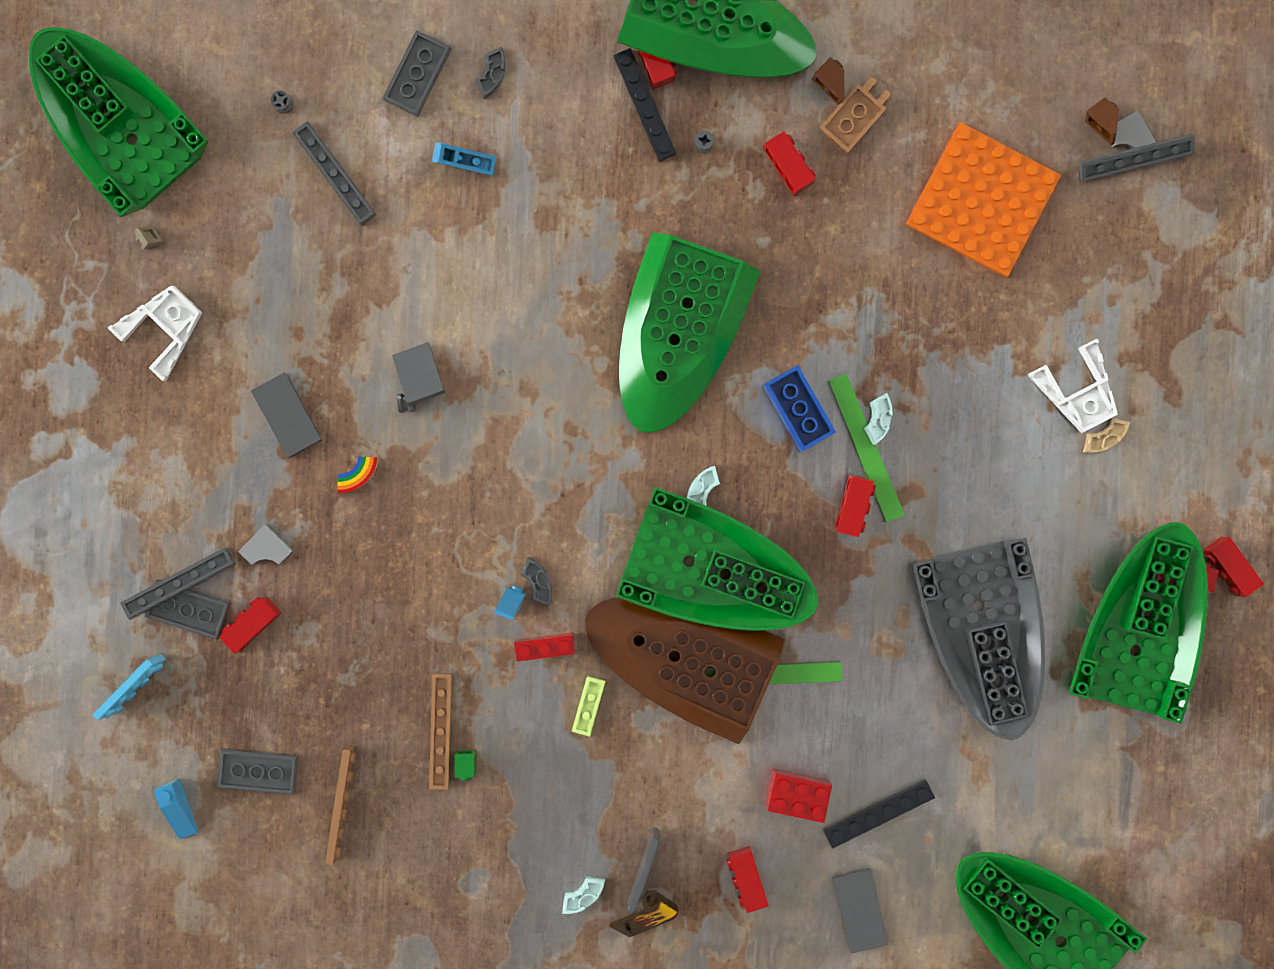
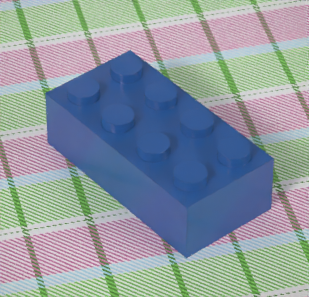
M798 365L762 385L799 452H803L836 433Z

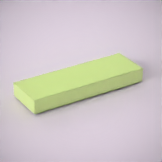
M587 675L572 732L590 737L606 680Z

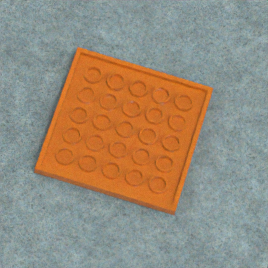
M959 122L905 225L1007 278L1061 175Z

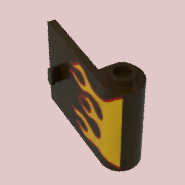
M649 890L642 898L643 910L611 922L609 925L616 931L632 937L675 919L678 914V906L657 891Z

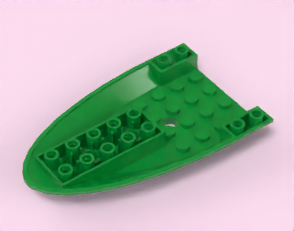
M630 0L617 43L677 64L719 74L749 78H777L802 72L814 62L817 54L814 40L807 28L793 13L776 0H695L697 5L694 6L690 5L687 0Z
M46 28L38 31L31 40L29 47V70L38 101L46 118L75 164L120 217L144 209L201 159L209 141L160 87L123 56L105 44L71 29ZM107 108L109 111L104 114V110ZM136 135L137 142L130 145V137Z
M652 232L631 293L623 328L619 361L622 404L628 419L636 429L644 433L660 431L677 421L699 399L722 364L737 334L760 273L758 269L742 260L678 237ZM686 298L693 301V306L689 309L682 306V301ZM675 335L679 337L680 343L672 345L669 342V338ZM664 372L667 375V379L659 382L656 379V374Z
M654 488L623 572L616 597L680 619L739 630L756 631L787 628L804 622L813 615L818 607L816 588L809 575L799 563L781 547L754 529L715 509L660 488ZM687 555L694 558V563L690 567L685 566L683 563V559ZM722 569H728L730 572V576L726 580L720 577ZM759 582H764L766 588L763 592L759 593L756 590V585Z
M1170 522L1157 527L1149 532L1121 563L1094 614L1081 649L1068 694L1086 699L1089 697L1154 714L1162 719L1182 724L1200 661L1208 604L1207 571L1203 551L1196 535L1185 524ZM1163 573V581H1156V574ZM1169 580H1175V582L1169 583ZM1150 611V615L1145 618V612ZM1138 645L1139 652L1132 655L1130 651L1132 646Z
M977 852L962 858L957 865L955 883L964 912L985 945L1006 969H1113L1129 949L1136 954L1147 941L1144 935L1097 898L1062 876L1033 862L1008 854ZM1000 891L1005 892L1002 897H998ZM1033 915L1034 919L1028 921L1029 916ZM1063 936L1064 942L1061 945H1056V938Z

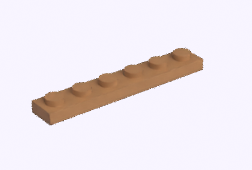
M452 673L432 674L429 789L448 790L450 784Z
M346 746L342 751L325 864L333 865L337 859H340L342 852L339 844L340 840H343L345 829L342 828L343 821H346L348 813L345 805L350 799L351 792L348 790V786L353 780L351 767L356 760L353 746Z

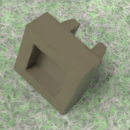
M152 225L138 227L134 231L136 234L135 240L140 241L143 245L141 246L142 250L149 249L152 246H159L162 242V239Z

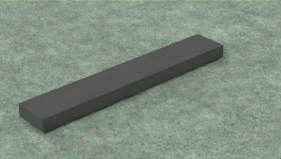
M308 121L292 132L361 226L377 215Z
M1188 134L1080 161L1079 180L1085 182L1194 154L1195 136Z
M225 547L120 602L128 620H132L236 564Z

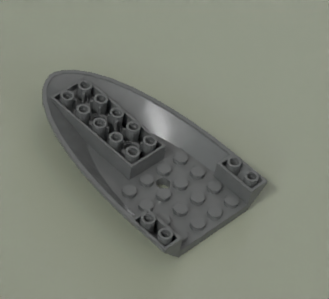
M1027 538L1000 541L914 563L913 568L927 624L941 663L957 695L970 714L990 733L1002 739H1018L1030 728L1037 715L1045 675L1043 617ZM980 600L983 607L980 611H975L973 605L976 601ZM987 639H991V646L989 648L984 646ZM999 676V684L994 685L993 681H995L996 677Z

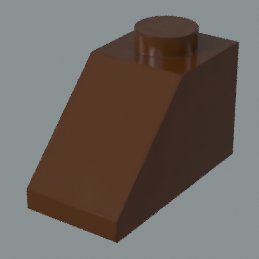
M830 57L814 73L812 80L839 105L844 99V70L838 60H833Z
M1104 97L1087 110L1085 122L1112 146L1115 144L1119 109L1114 102H1110Z

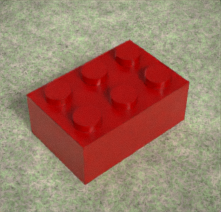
M773 768L765 804L766 809L773 813L825 823L832 784L826 779Z

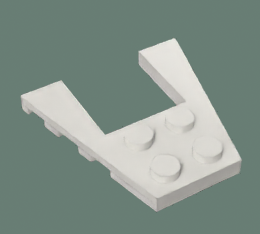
M170 286L153 297L145 305L138 307L133 313L124 316L119 322L109 326L108 329L120 341L125 342L149 315L174 340L149 367L162 381H166L202 312L175 286Z
M1098 339L1078 348L1096 383L1065 398L1047 365L1028 374V377L1081 433L1118 415L1113 394L1109 388L1108 375L1105 373L1104 360L1099 350Z

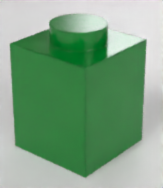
M476 750L457 751L455 753V778H460L463 781L471 780L476 775Z

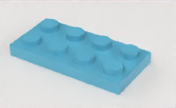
M159 654L146 659L92 716L98 721L102 718L108 719L110 716L118 714L124 708L122 704L126 700L129 702L137 694L135 691L139 687L143 688L150 681L149 677L153 673H158L164 667L162 663L166 658Z

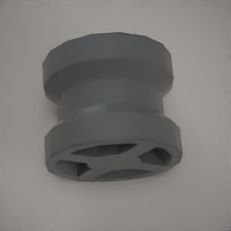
M278 90L271 95L270 102L279 113L286 114L292 110L293 100L286 92Z
M700 131L695 137V149L700 153H708L712 150L714 143L713 135L709 131Z
M397 395L399 413H404L406 410L410 412L416 411V404L408 406L405 395Z

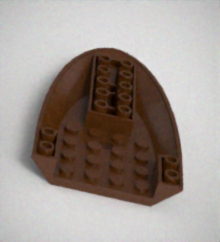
M618 597L600 602L588 612L585 619L587 636L593 648L617 676L667 711L736 744H740L751 726L780 660L785 639L765 630H739L696 623L666 615ZM641 635L645 641L638 645L633 639L635 636ZM672 651H678L680 657L672 660L669 654ZM709 666L714 667L716 670L715 674L711 677L706 676L704 673L705 669Z

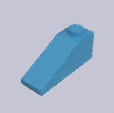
M435 143L432 162L493 176L496 156L444 143Z
M512 585V588L508 586L494 613L513 620L519 613L526 593L522 592L523 589L518 586Z
M180 778L162 784L153 790L160 810L179 840L198 833Z

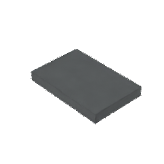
M428 342L392 355L408 406L445 393Z

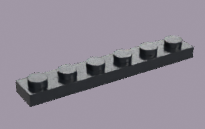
M628 48L614 54V61L658 162L676 155L675 148L632 49Z
M924 779L823 829L833 849L934 799L935 796L928 782Z

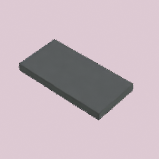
M416 30L382 99L418 117L451 51V47Z
M285 372L251 390L287 458L322 440Z
M188 589L147 611L145 617L218 640L220 639L219 636H221L231 603Z
M222 748L220 750L217 788L294 795L299 755Z
M652 828L628 898V912L632 914L637 910L660 843V831L656 828Z
M870 868L833 877L850 953L888 945Z

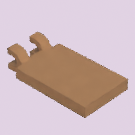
M872 76L863 87L857 84L819 127V130L846 154L850 152L887 109L883 104L890 98L891 93L885 89L879 98H876L870 92L877 83V80Z

